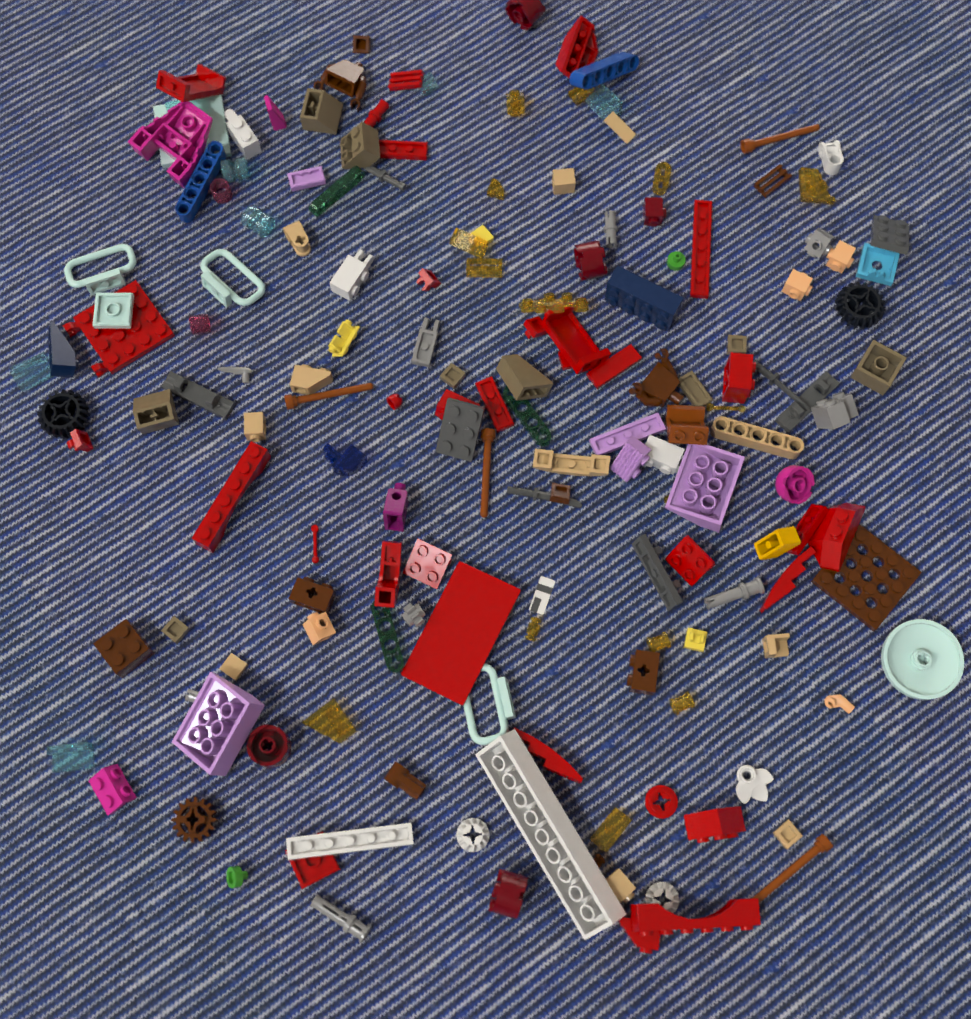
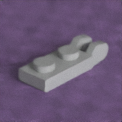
M425 317L422 328L419 330L411 363L430 368L438 337L440 320L434 322L432 331L427 330L429 318Z

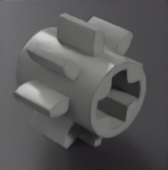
M409 603L403 607L405 613L401 616L409 627L413 624L419 627L424 623L423 617L426 614L418 603L414 606Z

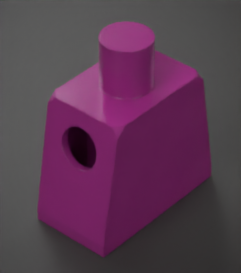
M395 483L394 489H388L383 510L385 530L404 532L408 509V491H406V485L403 483Z

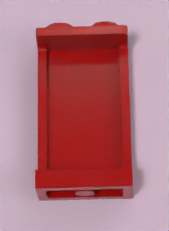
M202 64L197 65L195 74L176 77L165 70H159L156 88L181 102H188L223 94L226 77Z
M574 303L564 304L558 309L548 310L540 324L575 373L580 374L597 367L606 361L612 353L608 348L598 349L574 316L573 310L576 305Z

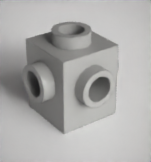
M819 227L815 230L814 234H809L805 240L807 245L804 249L807 250L808 255L814 258H820L823 254L827 255L832 248L830 243L834 236Z

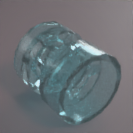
M246 157L236 158L235 161L231 159L221 160V170L225 184L233 183L236 179L239 181L250 180Z
M250 205L242 214L241 224L264 238L274 228L275 218L266 212L263 213V210L257 206Z

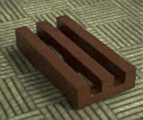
M779 164L755 182L753 187L766 198L789 181L792 175L790 173L787 174V170H783L782 165ZM780 177H784L778 183H776L774 186L768 189L766 192L764 191L767 187L772 185Z

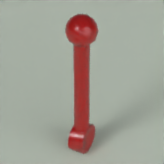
M313 525L311 527L314 555L312 562L316 564L319 562V557H317V532L319 527Z

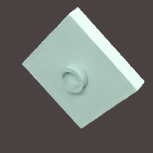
M96 293L93 316L94 329H131L134 294Z

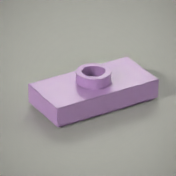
M322 166L287 173L292 192L326 184Z

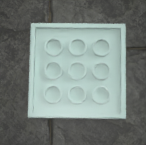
M216 95L190 101L213 119L205 150L210 142L219 141L223 145L226 157L232 156L222 96ZM180 102L153 106L154 117H162L168 113L167 110ZM159 149L162 167H170L175 160Z

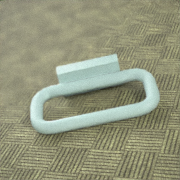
M118 244L72 259L64 268L66 281L74 288L86 286L91 296L126 285L122 274L131 271L135 267V253L128 244ZM120 251L127 252L129 258L127 265L79 281L73 279V267Z
M217 249L201 261L200 267L203 272L201 274L202 286L226 308L232 304V300L239 305L248 306L264 295L266 288L262 280L228 250ZM219 256L226 257L258 287L257 292L247 299L239 297L208 268V264Z
M485 663L481 672L485 671L489 674L501 729L499 733L494 735L479 736L470 696H468L463 705L471 739L479 745H488L499 736L507 733V719L516 718L508 679L505 676L498 678L496 670L491 665Z

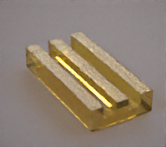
M466 258V277L502 278V259ZM470 264H476L481 266H470Z

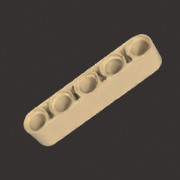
M723 416L717 417L710 428L711 435L716 439L787 459H796L804 448L803 441L798 437ZM716 425L722 426L724 430H719ZM735 430L740 431L742 435H737ZM753 436H758L760 440H755ZM771 441H776L779 445L775 446ZM790 446L796 447L797 451L792 450Z

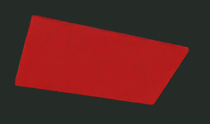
M459 561L401 675L463 706L521 590Z

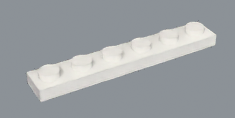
M411 823L286 838L288 860L414 844Z

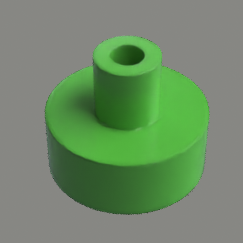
M678 251L670 253L667 259V266L673 271L681 270L686 261L684 254Z
M240 866L229 867L226 872L228 886L230 888L241 887L243 880L248 879L247 871H242Z

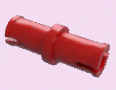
M381 99L377 106L370 110L369 116L364 123L374 127L377 122L381 121V116L389 108V104Z

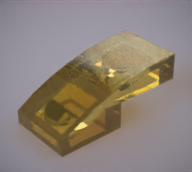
M457 227L449 242L450 245L483 259L490 243Z

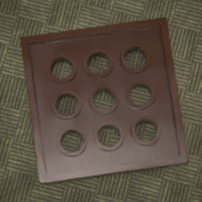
M859 524L840 572L821 568L811 582L872 631H875L922 572ZM863 546L866 549V555L859 554L857 547ZM873 559H880L882 567H876L873 564ZM846 560L853 561L855 568L849 569L846 566ZM889 571H895L898 574V579H891ZM863 572L870 575L871 580L869 582L862 579L861 574ZM840 574L844 579L843 583H837L834 580V575ZM877 586H885L886 594L879 593ZM850 587H857L859 595H852ZM872 599L875 602V608H869L866 605V600Z

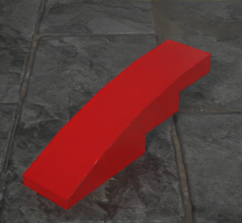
M812 546L797 557L777 579L759 610L761 613L796 587L792 581L806 570L802 564L816 553Z
M514 727L522 742L529 745V753L545 760L543 769L581 784L583 778L564 758L535 737Z

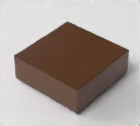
M552 483L550 501L569 504L571 486Z

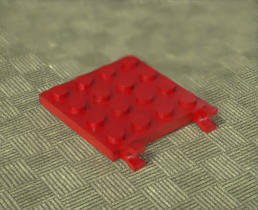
M136 280L114 292L134 294L131 329H94L93 316L95 304L74 316L75 322H68L63 325L70 337L82 330L103 361V363H96L90 366L98 378L108 371L111 374L116 373L175 337L170 327Z

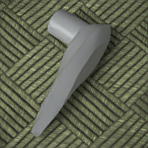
M217 368L223 372L242 375V383H250L249 374L252 372L250 368Z

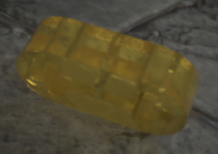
M666 162L658 163L655 168L652 191L656 195H664L668 190L671 166ZM661 169L665 170L664 176L661 175ZM659 182H663L662 188H658Z

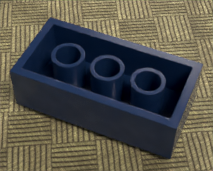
M617 265L607 282L604 300L612 306L622 308L628 314L638 316L644 322L654 324L658 329L669 332L678 316L683 297Z

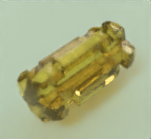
M531 617V622H529L526 631L528 635H525V639L535 642V636L538 635L541 620Z

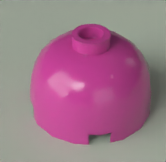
M790 465L778 473L775 481L776 491L783 500L789 503L801 504L807 501L812 494L810 490L811 486L815 484L814 475L808 468Z

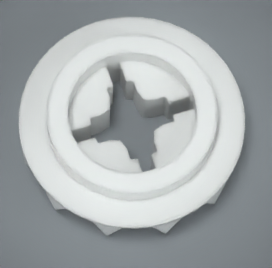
M466 819L458 826L456 833L457 841L466 851H480L489 841V829L480 819ZM471 826H473L475 832L482 833V835L475 837L474 844H472L470 837L464 836V834L470 833Z
M657 882L651 885L646 892V904H660V901H657L654 897L661 896L664 890L665 897L671 900V902H665L662 907L674 913L679 905V896L676 889L666 882Z

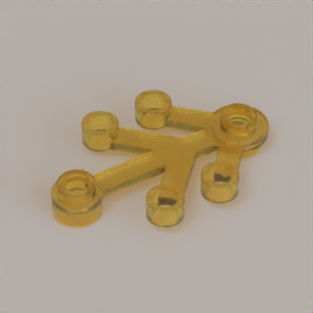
M570 292L562 293V298L555 299V293H545L542 299L533 301L531 298H526L518 304L523 313L534 311L536 313H545L547 311L546 308L554 313H562L565 311L564 307H574L575 312H586L589 310L586 298H577L575 302H569L573 300L572 293Z

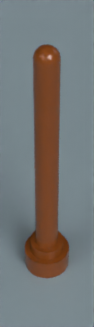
M814 124L758 140L744 139L741 140L740 147L743 154L751 153L759 146L818 131L820 126L819 124Z
M365 383L298 397L289 394L284 395L287 410L295 409V406L301 403L372 390L374 385L372 383Z
M491 428L481 430L484 453L480 515L483 518L488 515L491 445L494 439H496V430Z
M821 834L815 839L814 846L752 898H758L759 903L762 902L820 852L827 853L833 848L832 843L825 835Z

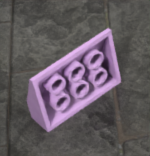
M688 444L665 508L700 527L719 533L745 457L710 445Z
M210 672L172 743L209 775L226 776L265 705L250 693L219 675Z

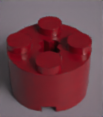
M508 0L506 2L507 7L505 8L510 20L514 24L516 22L521 25L519 28L523 30H529L546 11L545 6L540 0Z
M595 240L574 245L576 267L581 270V273H578L581 281L607 275L606 264H603L605 251L600 246L599 241Z
M261 725L251 732L247 743V753L251 760L264 768L281 766L287 761L292 751L289 736L282 729L274 725ZM269 742L273 744L270 751L267 750V743Z
M499 869L496 879L498 882L494 885L491 895L493 898H491L488 911L517 919L523 902V895L526 891L528 877Z

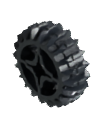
M859 281L855 285L851 282L848 286L843 287L835 300V310L838 311L837 317H842L841 322L846 321L847 327L851 324L854 329L858 326L861 330L865 326L869 329L872 325H876L883 317L885 311V301L882 300L883 294H878L879 289H872L873 285L868 287L866 282L861 285Z
M62 389L61 393L55 390V395L48 394V400L42 399L44 405H38L41 410L37 412V415L40 417L38 422L41 424V428L48 435H53L54 438L58 439L60 436L62 439H65L67 435L71 437V431L74 429L79 430L80 428L85 429L83 423H89V420L86 418L90 416L86 400L79 393H74L72 390L67 392Z

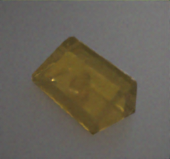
M614 807L589 840L604 853H607L632 819Z

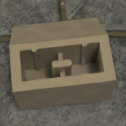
M307 88L300 115L302 129L337 135L344 106L343 103L324 90Z
M361 122L346 136L342 137L340 148L343 169L370 167L380 159L378 130Z
M171 389L134 398L133 415L137 430L142 434L180 425Z

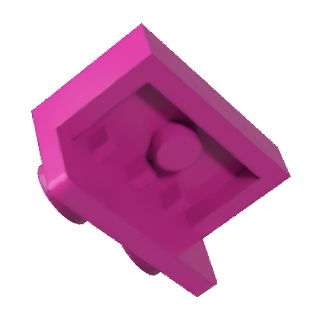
M118 764L102 768L89 780L107 815L114 814L124 804L136 799V795Z

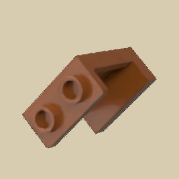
M667 405L665 425L668 443L707 445L709 427L705 426L704 423L705 407Z

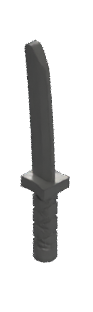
M372 165L363 168L378 177L381 183L386 181L402 191L406 189V184L387 175V171L384 169L381 171Z
M757 360L753 361L756 362V370L769 379V385L775 384L805 411L810 409L804 401L778 380L779 374L777 372L773 374Z
M512 486L507 487L508 494L533 497L532 500L534 501L536 499L550 501V493L538 491L536 487L534 490ZM570 498L569 504H564L579 509L582 507L581 503Z

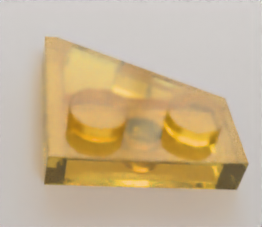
M801 167L798 170L801 202L829 205L835 203L836 199L828 193V185L822 179L818 169Z
M334 698L302 722L304 725L313 728L340 744L357 732Z

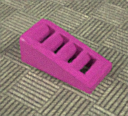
M268 95L264 96L273 130L277 131L286 128L287 125L283 113Z

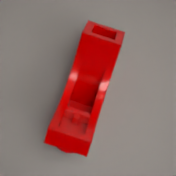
M382 541L380 573L375 588L374 606L394 608L396 605L401 575L402 542Z

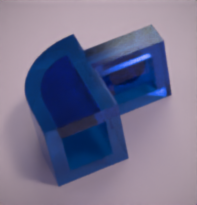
M328 443L323 447L324 458L332 464L333 472L338 475H353L368 462L366 455L353 444L342 455Z

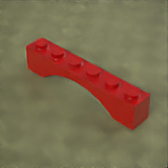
M252 441L249 443L194 533L192 540L196 545L214 553L224 536L229 519L239 500L269 462L271 455L268 449Z
M758 898L730 899L715 913L696 919L677 916L658 903L630 904L632 931L640 932V936H652L653 931H660V935L673 934V930H681V934L694 933L693 929L701 928V933L714 932V928L721 927V931H734L735 926H740L741 930H754L753 925H761Z

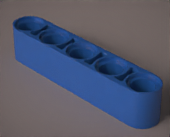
M627 52L617 53L574 70L570 75L569 82L571 86L588 90L636 70L639 65V57Z
M212 141L208 144L175 206L178 217L184 223L193 221L226 160L225 150L219 141Z

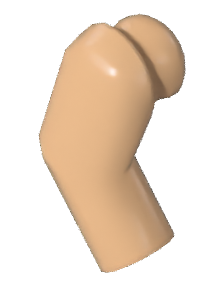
M841 694L829 695L824 701L827 708L841 707L848 714L855 708Z

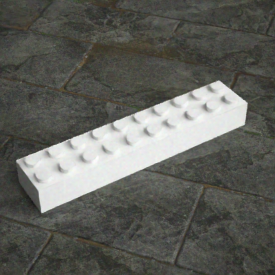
M514 729L499 736L476 753L477 759L584 940L608 928L624 917L626 912L516 730Z

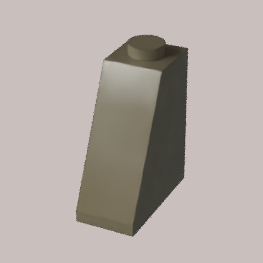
M518 354L502 356L496 368L516 401L547 397L553 386L551 380Z

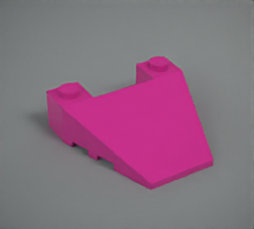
M190 101L180 102L173 106L162 117H156L153 119L154 122L148 126L139 128L128 141L133 150L147 161L158 149H161L175 161L168 168L167 173L173 181L184 189L205 151L213 121L209 115Z

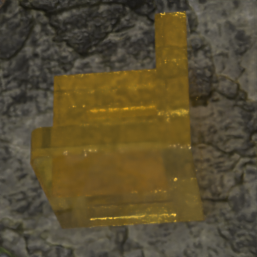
M575 87L568 92V96L578 106L594 96L595 87L588 90Z

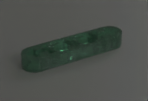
M354 166L313 200L308 210L315 217L320 216L364 178L365 172L359 166Z
M506 386L503 390V398L534 442L541 447L547 446L551 441L550 430L527 399L518 400L514 403V398L511 395L508 396V391L510 390ZM520 404H524L527 407V410L525 412H519L517 410V406ZM535 419L538 423L536 426L531 427L527 424V421ZM539 428H540V433H541L543 436H544V435H547L545 441H544V439H539L540 434H539V432L537 431Z
M374 600L371 605V611L385 663L391 673L398 674L404 668V660L390 608H383L384 616L389 615V617L381 618L379 611L375 610L378 606H374ZM389 622L391 628L389 631L383 632L380 630V624ZM392 640L396 643V646L393 650L389 651L385 649V643ZM395 654L396 661L401 662L397 669H394L393 666L390 667L393 661L392 657L389 656L387 658V655Z

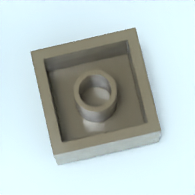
M873 340L850 378L884 395L893 383L906 357Z

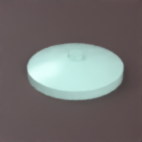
M926 619L910 620L894 628L884 641L881 651L884 673L889 682L902 694L918 700H931L948 694L959 683L964 671L963 651L957 638L943 625Z

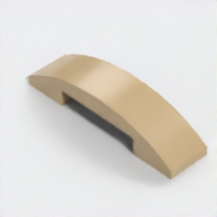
M535 449L533 468L574 476L609 475L610 456L591 454V457L557 454L553 450Z

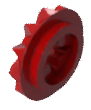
M654 786L649 789L645 796V807L649 814L656 818H668L677 809V796L668 786ZM659 795L662 799H669V801H667L663 805V810L660 805H653V803H655V801L658 800Z

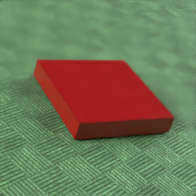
M334 855L289 860L302 889L341 870Z

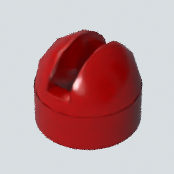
M395 393L386 398L388 405L393 410L398 409L403 403L402 397Z

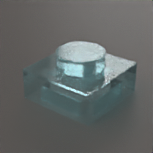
M431 71L423 77L422 88L420 89L424 96L439 88Z

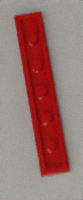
M694 200L690 298L708 299L712 201Z

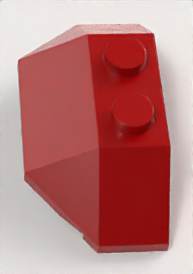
M582 15L565 36L555 63L558 70L568 78H570L574 70L594 63L598 53L597 40L594 33L595 27Z
M846 502L828 508V513L807 542L809 547L812 546L816 551L814 556L820 568L840 572L866 509L865 506Z

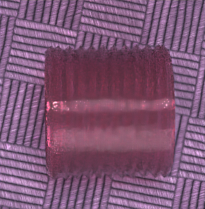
M223 178L212 181L210 190L214 200L220 204L229 202L232 198V191L228 181ZM219 189H226L223 193H216Z
M207 313L189 316L192 335L211 332Z

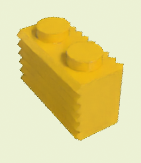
M794 526L778 528L754 543V547L759 559L765 560L783 555V553L800 545L801 541Z

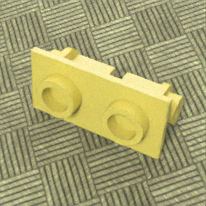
M347 319L342 322L337 330L341 337L334 335L328 345V351L333 353L332 357H343L348 352V347L357 337L360 326H351L352 322Z

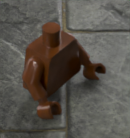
M344 59L338 63L329 64L320 77L321 81L314 83V89L326 91L325 84L352 98L355 96V99L351 100L350 106L352 110L354 105H358L357 112L361 110L360 99H363L367 87L363 65L360 62L354 64Z
M660 349L662 357L660 353H655V358L661 360V363L658 362L642 384L639 382L632 383L635 389H629V393L631 395L636 394V397L645 406L664 407L669 400L679 405L684 396L676 391L680 384L678 375L668 358V350Z

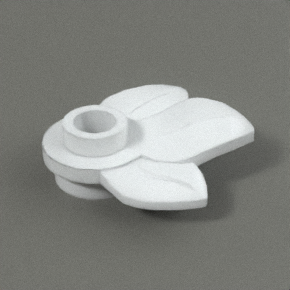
M750 765L741 766L736 774L739 781L736 786V794L743 804H746L751 797L758 801H767L768 791L765 784L773 781L772 775L763 768L755 769ZM744 772H748L750 774L749 779H745L743 777Z

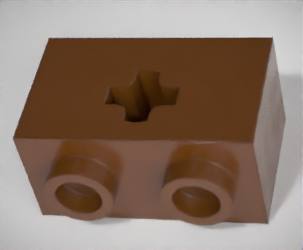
M297 577L289 596L290 602L318 613L326 612L328 615L336 596L333 587L325 583L321 585L316 584L313 579L308 577L303 579ZM314 592H316L317 596H313L311 598L310 594H314Z
M636 649L634 655H630L629 666L632 667V672L628 674L626 686H630L629 692L652 696L655 694L660 653ZM641 668H644L646 673L644 676H641V672H638Z

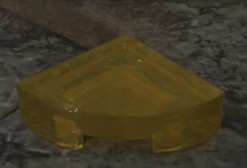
M492 178L487 190V196L504 200L503 187L498 180Z

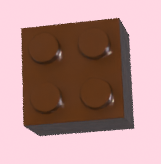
M127 619L93 643L115 674L121 678H124L155 654L136 627Z

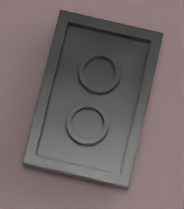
M874 215L871 221L870 246L907 255L909 250V224L903 220L889 219L884 215Z
M448 397L435 452L472 462L485 407Z

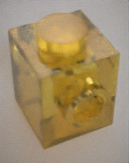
M510 90L509 93H505L507 115L517 117L525 114L523 92H520V90Z

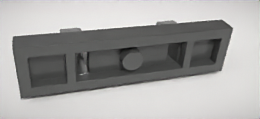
M171 371L161 385L163 390L171 389L172 394L227 420L235 407L233 401Z
M826 371L799 398L809 408L817 405V401L825 399L840 383ZM794 401L776 418L775 422L789 434L812 412L811 408L805 411Z
M643 534L632 543V546L666 609L671 611L683 602L677 592L681 584L679 580L671 581L658 557L663 553L660 546L653 548L646 534Z

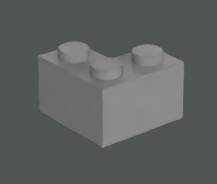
M844 392L834 394L830 400H819L816 402L817 405L810 407L816 426L819 429L834 430L851 423L850 419L859 415L852 394H844Z

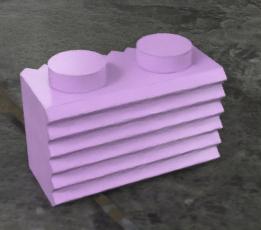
M632 436L610 466V470H613L625 482H628L631 478L636 479L642 471L639 469L641 465L644 466L649 461L650 456L648 454L651 452V449L635 436Z

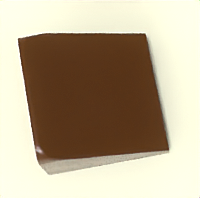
M353 35V53L370 54L371 37Z

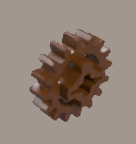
M194 797L193 802L187 798L185 805L182 803L178 804L181 808L179 811H173L177 814V817L171 819V821L176 822L172 829L179 830L176 834L177 837L184 835V842L190 839L191 843H196L197 838L200 842H203V836L211 837L210 829L216 830L213 823L218 822V819L213 818V815L217 811L211 810L213 804L209 803L206 805L207 800L204 798L200 802L198 797ZM200 807H202L206 811L207 816H204L201 813L202 809ZM190 808V811L185 816H183L186 810ZM195 817L199 818L198 822H191V819ZM182 824H185L188 827L189 833H187L184 830ZM207 824L204 830L200 832V829Z

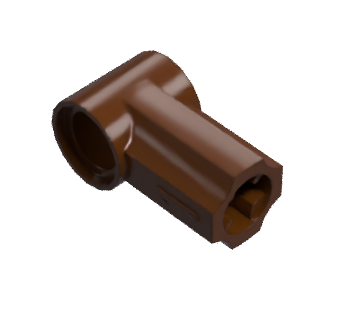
M396 761L383 778L416 800H418L427 786Z

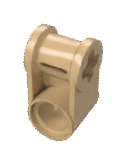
M298 220L283 227L284 234L296 254L303 257L307 256L311 252V246L301 222Z

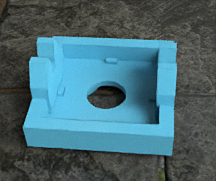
M864 243L856 277L891 286L894 281L900 253ZM875 261L880 262L882 269L876 270L872 267V263Z

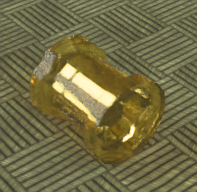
M665 631L653 638H646L650 652H656L666 647L668 649L671 648L669 637Z
M688 691L678 698L669 699L670 707L676 716L680 715L681 711L695 707L694 700Z

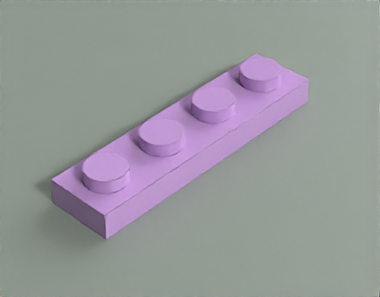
M655 413L589 439V443L595 455H605L623 448L632 436L641 441L648 438L649 435L654 436L664 432L666 427L659 413Z

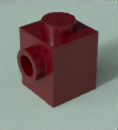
M645 197L643 203L644 226L655 227L661 225L663 218H666V208H663V197Z

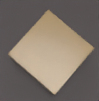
M231 653L219 669L237 681L248 664Z
M789 819L772 832L786 850L803 837Z

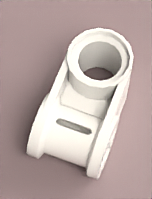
M835 140L833 143L820 142L818 152L824 171L828 175H836L844 160L839 140Z

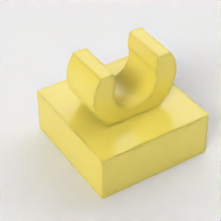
M688 627L683 648L703 652L707 632Z

